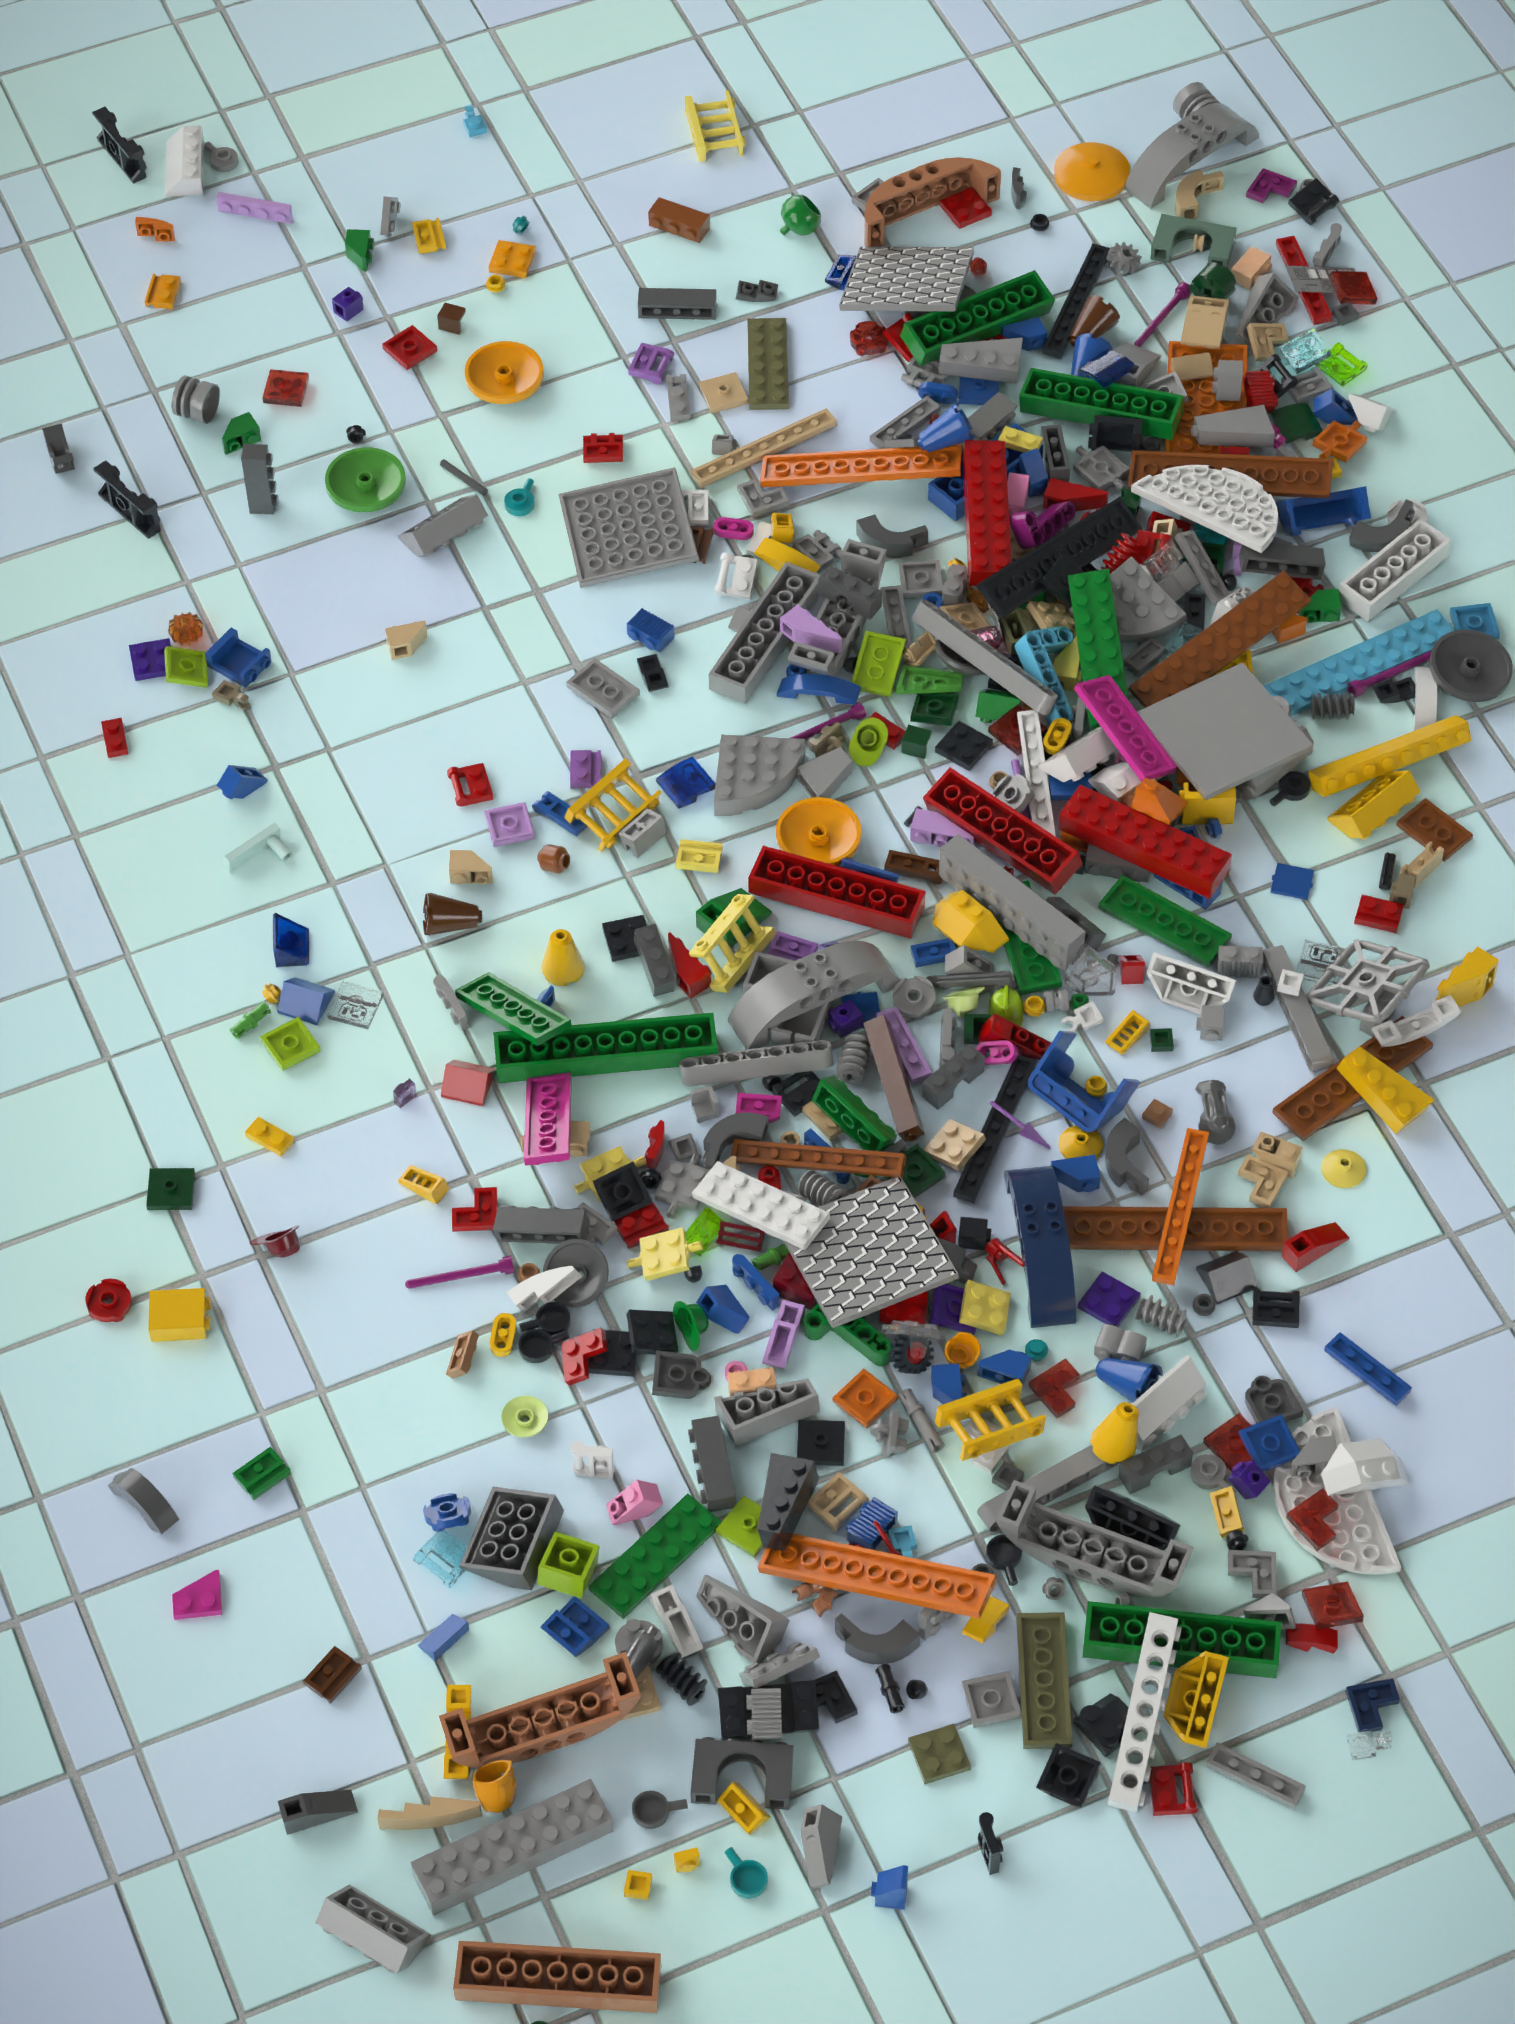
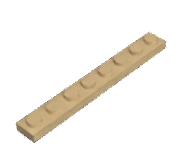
M827 408L690 470V476L700 488H703L762 461L765 455H775L836 427L837 420Z

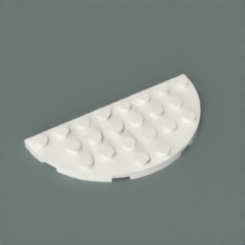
M1209 465L1177 466L1163 469V473L1153 477L1147 475L1131 485V492L1260 553L1270 545L1277 531L1278 511L1272 495L1267 494L1259 482L1228 468H1222V470L1209 469Z
M1338 1407L1314 1415L1310 1421L1298 1427L1292 1433L1300 1451L1311 1438L1335 1436L1337 1447L1341 1443L1351 1442ZM1292 1462L1275 1468L1273 1492L1278 1513L1289 1533L1305 1550L1327 1564L1350 1572L1389 1574L1401 1571L1400 1562L1371 1490L1328 1496L1321 1474L1310 1475L1305 1478L1291 1477Z

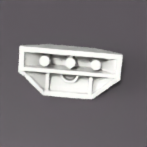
M1153 952L1146 972L1162 1002L1200 1015L1202 1005L1221 1006L1229 1002L1237 981Z
M1381 1438L1341 1443L1321 1473L1328 1496L1409 1484L1403 1461Z

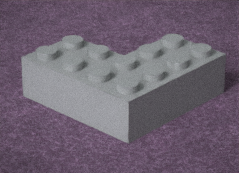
M756 951L743 983V995L763 977L793 962V960ZM835 1000L773 1026L771 1030L772 1046L820 1040L829 1017L828 1011L832 1009Z

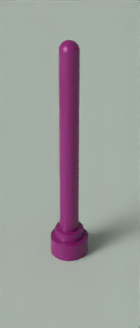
M1181 282L1175 288L1174 297L1138 337L1134 345L1141 347L1180 300L1187 299L1192 292L1189 290V284Z
M1431 651L1364 681L1353 680L1347 684L1350 686L1348 687L1349 694L1353 693L1354 698L1361 696L1366 688L1429 661Z
M857 702L856 705H851L848 712L790 738L806 740L821 733L822 728L826 725L833 726L836 722L844 723L850 719H863L866 717L865 708L861 702Z
M511 1255L502 1257L501 1260H498V1263L409 1279L405 1282V1287L411 1289L499 1271L500 1273H505V1275L513 1274Z

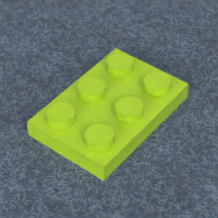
M865 631L851 682L861 686L862 692L891 698L906 639Z

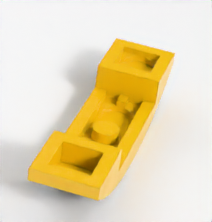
M447 1685V1713L462 1708L466 1720L470 1719L471 1685ZM445 1741L443 1779H468L469 1766L453 1761L447 1741Z

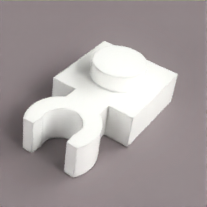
M1094 1001L1075 1009L1074 1017L1067 1016L1062 1019V1025L1067 1023L1073 1025L1067 1029V1031L1076 1032L1080 1026L1083 1031H1086L1103 1022V1017Z

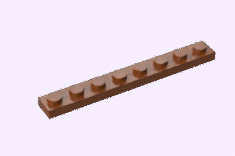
M734 1139L731 1156H736V1163L898 1178H903L907 1158L904 1153Z

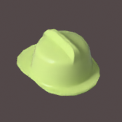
M985 986L961 988L952 992L947 997H943V999L947 1000L949 1008L953 1009V1013L962 1018L965 1017V1014H970L971 1011L977 1009L979 993L985 989Z

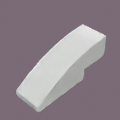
M573 1266L559 1267L532 1276L506 1293L514 1304L525 1313L540 1300L545 1304L553 1301L578 1281L582 1275Z
M673 1584L651 1593L649 1599L673 1646L678 1653L682 1654L681 1659L704 1649Z

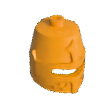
M492 1761L476 1770L472 1782L475 1795L484 1811L500 1813L511 1807L514 1803L517 1786L512 1761Z

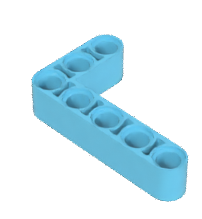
M1064 626L1029 631L1015 644V649L1024 671L1058 695L1049 715H1043L1049 727L1052 721L1057 718H1065L1069 721L1073 718L1071 707L1048 654L1061 652L1073 641V633Z

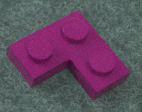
M1263 168L1246 191V197L1260 203H1264L1271 192L1289 198L1297 187V180Z

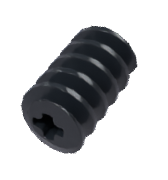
M681 1653L664 1658L656 1667V1673L661 1674V1678L666 1680L670 1687H674V1691L680 1694L682 1700H687L688 1706L697 1703L704 1695L705 1686L708 1681L703 1679L698 1682L701 1674L698 1672L692 1675L695 1670L694 1666L686 1669L688 1665L687 1659L679 1662L682 1657Z

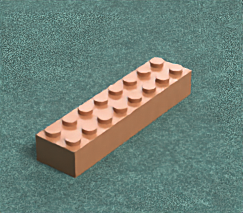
M459 1941L453 1985L454 1997L457 2001L657 2013L662 1968L661 1953Z

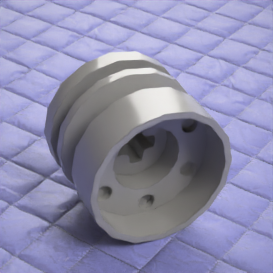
M1194 82L1178 92L1173 101V110L1181 119H1184L1201 107L1220 102L1203 83Z
M186 375L182 376L177 382L172 395L171 408L173 414L187 419L191 417L192 420L204 424L210 423L218 409L220 388L218 384L207 381L200 382L197 378Z

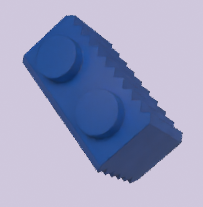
M641 608L626 623L628 636L634 641L638 640L644 643L650 650L654 649L661 653L675 638L673 624L667 623V621L653 613L651 614L650 611L648 612L644 608Z
M873 1497L870 1503L865 1502L858 1518L856 1520L853 1518L846 1527L847 1541L855 1545L859 1544L866 1549L875 1550L883 1539L873 1522L878 1521L887 1535L888 1530L898 1520V1511Z

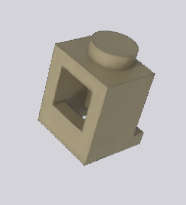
M1399 873L1397 881L1392 882L1389 901L1404 904L1405 909H1410L1416 876Z

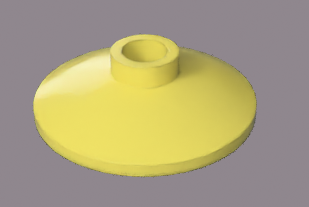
M1340 1149L1332 1151L1324 1157L1321 1172L1325 1180L1331 1185L1338 1188H1352L1364 1180L1366 1164L1357 1153Z

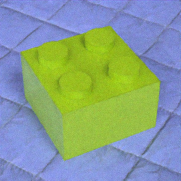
M555 1531L539 1564L537 1585L582 1599L598 1564L600 1546Z

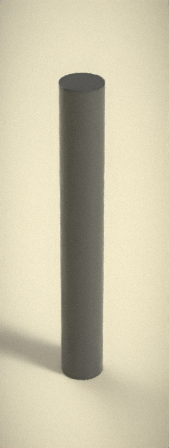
M443 459L440 462L441 467L481 495L485 496L488 493L487 488L447 460Z

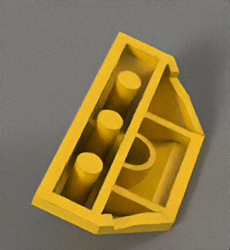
M964 890L951 892L935 905L933 926L959 947L965 945L971 950H986V952L993 953L1009 941L1008 936L993 914Z
M1204 1651L1198 1657L1175 1670L1163 1717L1182 1742L1207 1748L1229 1657Z

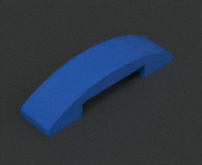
M797 674L783 678L776 695L777 697L797 699L798 694L834 697L836 703L856 705L861 692V686L828 675Z

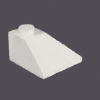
M1349 395V400L1359 423L1365 425L1364 429L1374 433L1376 429L1383 430L1395 408L1360 395Z

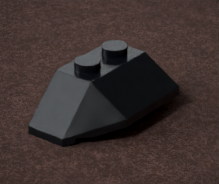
M1096 1485L1093 1486L1085 1505L1092 1524L1161 1550L1167 1549L1171 1539L1175 1540L1181 1526L1176 1521L1154 1509Z

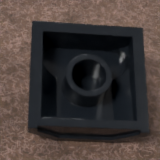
M634 1161L592 1181L612 1222L653 1202Z
M1110 1693L1095 1704L1083 1707L1080 1714L1074 1718L1073 1723L1106 1758L1121 1745L1129 1707L1119 1697Z
M1055 1743L1036 1789L1067 1804L1082 1808L1094 1781L1098 1777L1102 1763Z

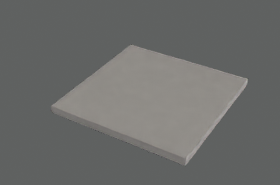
M1240 663L1137 712L1173 762L1205 800L1313 750V743L1244 663Z

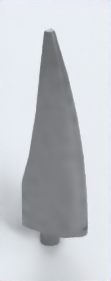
M650 1626L647 1632L638 1630L626 1650L635 1679L646 1668L659 1648L658 1643L654 1639L658 1630L653 1626Z

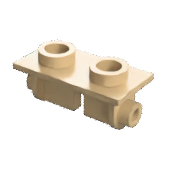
M925 631L917 639L918 643L913 642L905 649L903 658L906 661L903 665L917 667L923 664L924 659L936 652L935 644L937 640L935 636Z

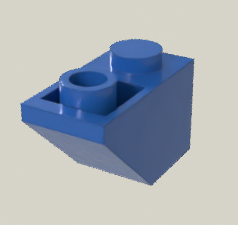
M726 1284L706 1286L696 1301L705 1312L707 1319L736 1334L742 1331L750 1319Z
M959 1364L931 1365L933 1398L941 1404H946L967 1396L966 1392L962 1393L961 1386H965V1374L960 1372Z

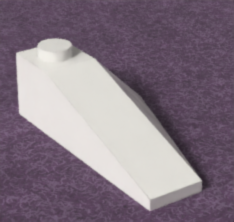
M1127 761L1106 767L1088 780L1100 794L1122 803L1124 797L1135 791L1136 787L1141 783ZM1164 776L1155 778V780L1158 781L1159 779H1161V778L1164 777Z

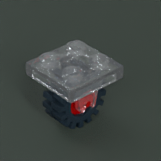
M892 1320V1325H882V1334L896 1336L894 1338L896 1343L891 1342L890 1345L893 1347V1350H889V1354H893L890 1361L896 1362L893 1367L899 1369L898 1371L904 1374H920L927 1370L926 1367L931 1366L932 1363L929 1362V1359H934V1356L930 1355V1352H934V1347H929L932 1344L931 1340H945L946 1331L938 1330V1325L918 1324V1322Z

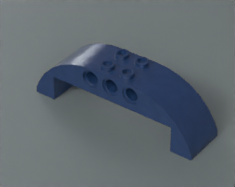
M1052 1166L1005 1170L1007 1194H1011L1022 1261L1024 1262L1023 1267L1028 1289L1027 1310L1030 1327L1038 1328L1076 1324V1296L1072 1257L1055 1171Z

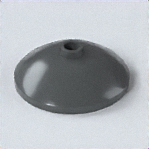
M939 639L935 644L936 654L953 672L967 676L985 674Z
M570 1239L558 1244L548 1254L543 1266V1272L559 1267L573 1266L578 1272L583 1271L584 1276L556 1297L554 1301L572 1308L591 1304L602 1294L608 1281L609 1268L605 1255L595 1244L583 1239Z

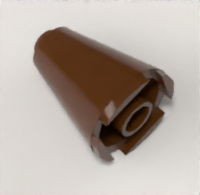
M1091 295L1086 300L1069 336L1070 344L1075 347V341L1079 335L1089 333L1093 334L1092 338L1098 339V337H1101L1118 324L1120 315L1110 302L1105 304L1102 301L1104 298L1098 295Z
M435 893L425 894L423 913H425V920H423L424 935L430 936L475 928L478 926V923L482 922V910H479L477 905Z

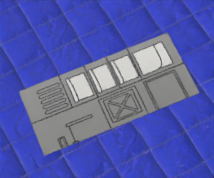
M1285 266L1295 292L1364 294L1354 268Z

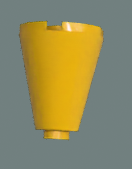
M558 929L551 933L541 964V970L545 979L556 986H568L567 983L573 981L576 983L583 976L585 970L584 960L570 932L564 929Z
M1128 1402L1119 1403L1092 1432L1090 1443L1093 1446L1092 1450L1102 1461L1115 1464L1134 1456L1137 1448L1139 1412L1133 1404Z

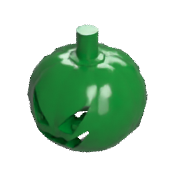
M803 194L793 195L782 204L781 217L785 225L780 229V232L784 236L790 230L800 236L809 235L817 230L821 223V213L808 197Z

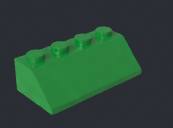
M834 1075L820 1080L811 1101L860 1148L884 1152L889 1144L895 1143L897 1135L894 1129L886 1125L875 1111L870 1110L858 1095H854L842 1080L837 1079Z

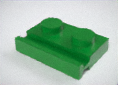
M269 1447L232 1474L233 1478L254 1501L291 1474V1469Z

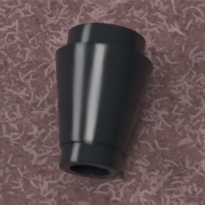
M1262 976L1253 992V998L1258 1005L1267 1006L1275 998L1273 980L1269 976Z

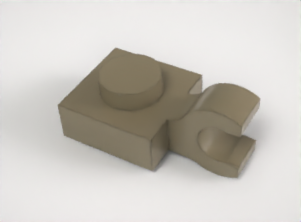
M223 680L212 692L213 699L228 706H231L234 702L240 709L246 711L251 705L249 702H246L249 696L242 693L241 687L226 680Z

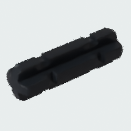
M1387 852L1384 855L1379 888L1381 890L1387 891L1390 889L1396 859L1394 853Z

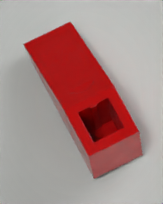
M1050 478L1044 493L1043 509H1047L1052 504L1071 501L1076 511L1100 509L1108 504L1109 492Z
M669 932L668 947L677 985L692 999L710 987L712 972L697 957H691L689 955L690 951L685 947L683 941Z
M994 1014L982 1025L978 1043L1010 1041L1016 1045L1018 1055L1036 1060H1041L1051 1044L1050 1041L997 1014Z
M1336 1222L1307 1229L1284 1242L1282 1258L1295 1272H1298L1348 1241L1350 1237Z

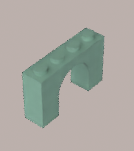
M1161 213L1151 245L1150 259L1169 263L1175 245L1183 240L1194 239L1195 234H1198L1199 237L1205 235L1204 243L1210 248L1208 263L1215 262L1218 263L1217 266L1219 267L1225 266L1228 268L1236 240L1237 227Z

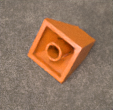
M1145 778L1136 787L1131 808L1170 825L1188 806V802L1155 780Z

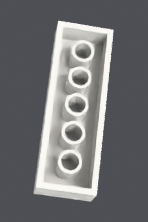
M1420 518L1339 584L1341 603L1369 622L1449 556L1451 539Z

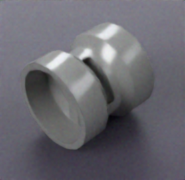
M1066 989L1058 990L1057 993H1052L1051 991L1043 993L1046 1013H1053L1058 1009L1061 1011L1069 1010V999Z

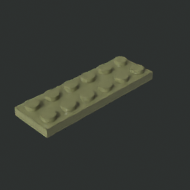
M786 318L747 319L749 410L789 409Z
M1065 1612L1016 1613L1023 1749H1053L1055 1743L1072 1748Z

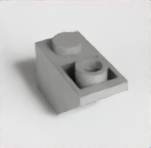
M1335 1436L1311 1438L1292 1461L1291 1477L1305 1478L1310 1475L1321 1474L1337 1449Z

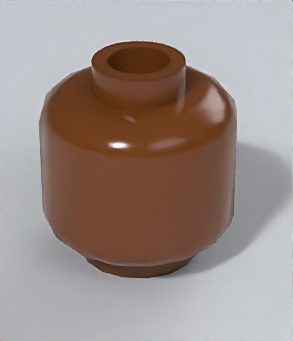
M547 844L537 855L540 868L546 872L560 874L570 865V855L566 848L562 846Z

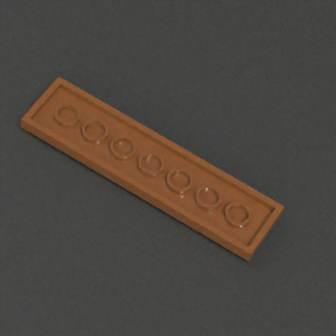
M1402 1015L1400 1018H1398L1397 1020H1395L1393 1023H1396V1022H1398V1021H1400V1020H1403V1019H1405V1017ZM1374 1035L1360 1045V1047L1399 1073L1431 1050L1433 1043L1426 1036L1404 1044L1381 1047ZM1343 1058L1273 1108L1272 1113L1301 1141H1305L1363 1099L1336 1069Z

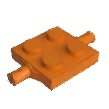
M1333 421L1313 440L1312 446L1323 451L1319 458L1333 456L1347 463L1367 443L1368 437L1357 431L1361 427V423H1357V421H1354L1350 426Z

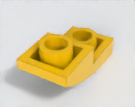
M990 1596L981 1618L971 1617L965 1625L962 1634L983 1644L995 1632L996 1624L1009 1612L1010 1605Z

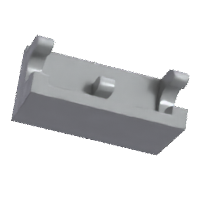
M647 808L618 834L621 837L624 849L627 851L631 847L633 856L639 858L667 834L663 816Z

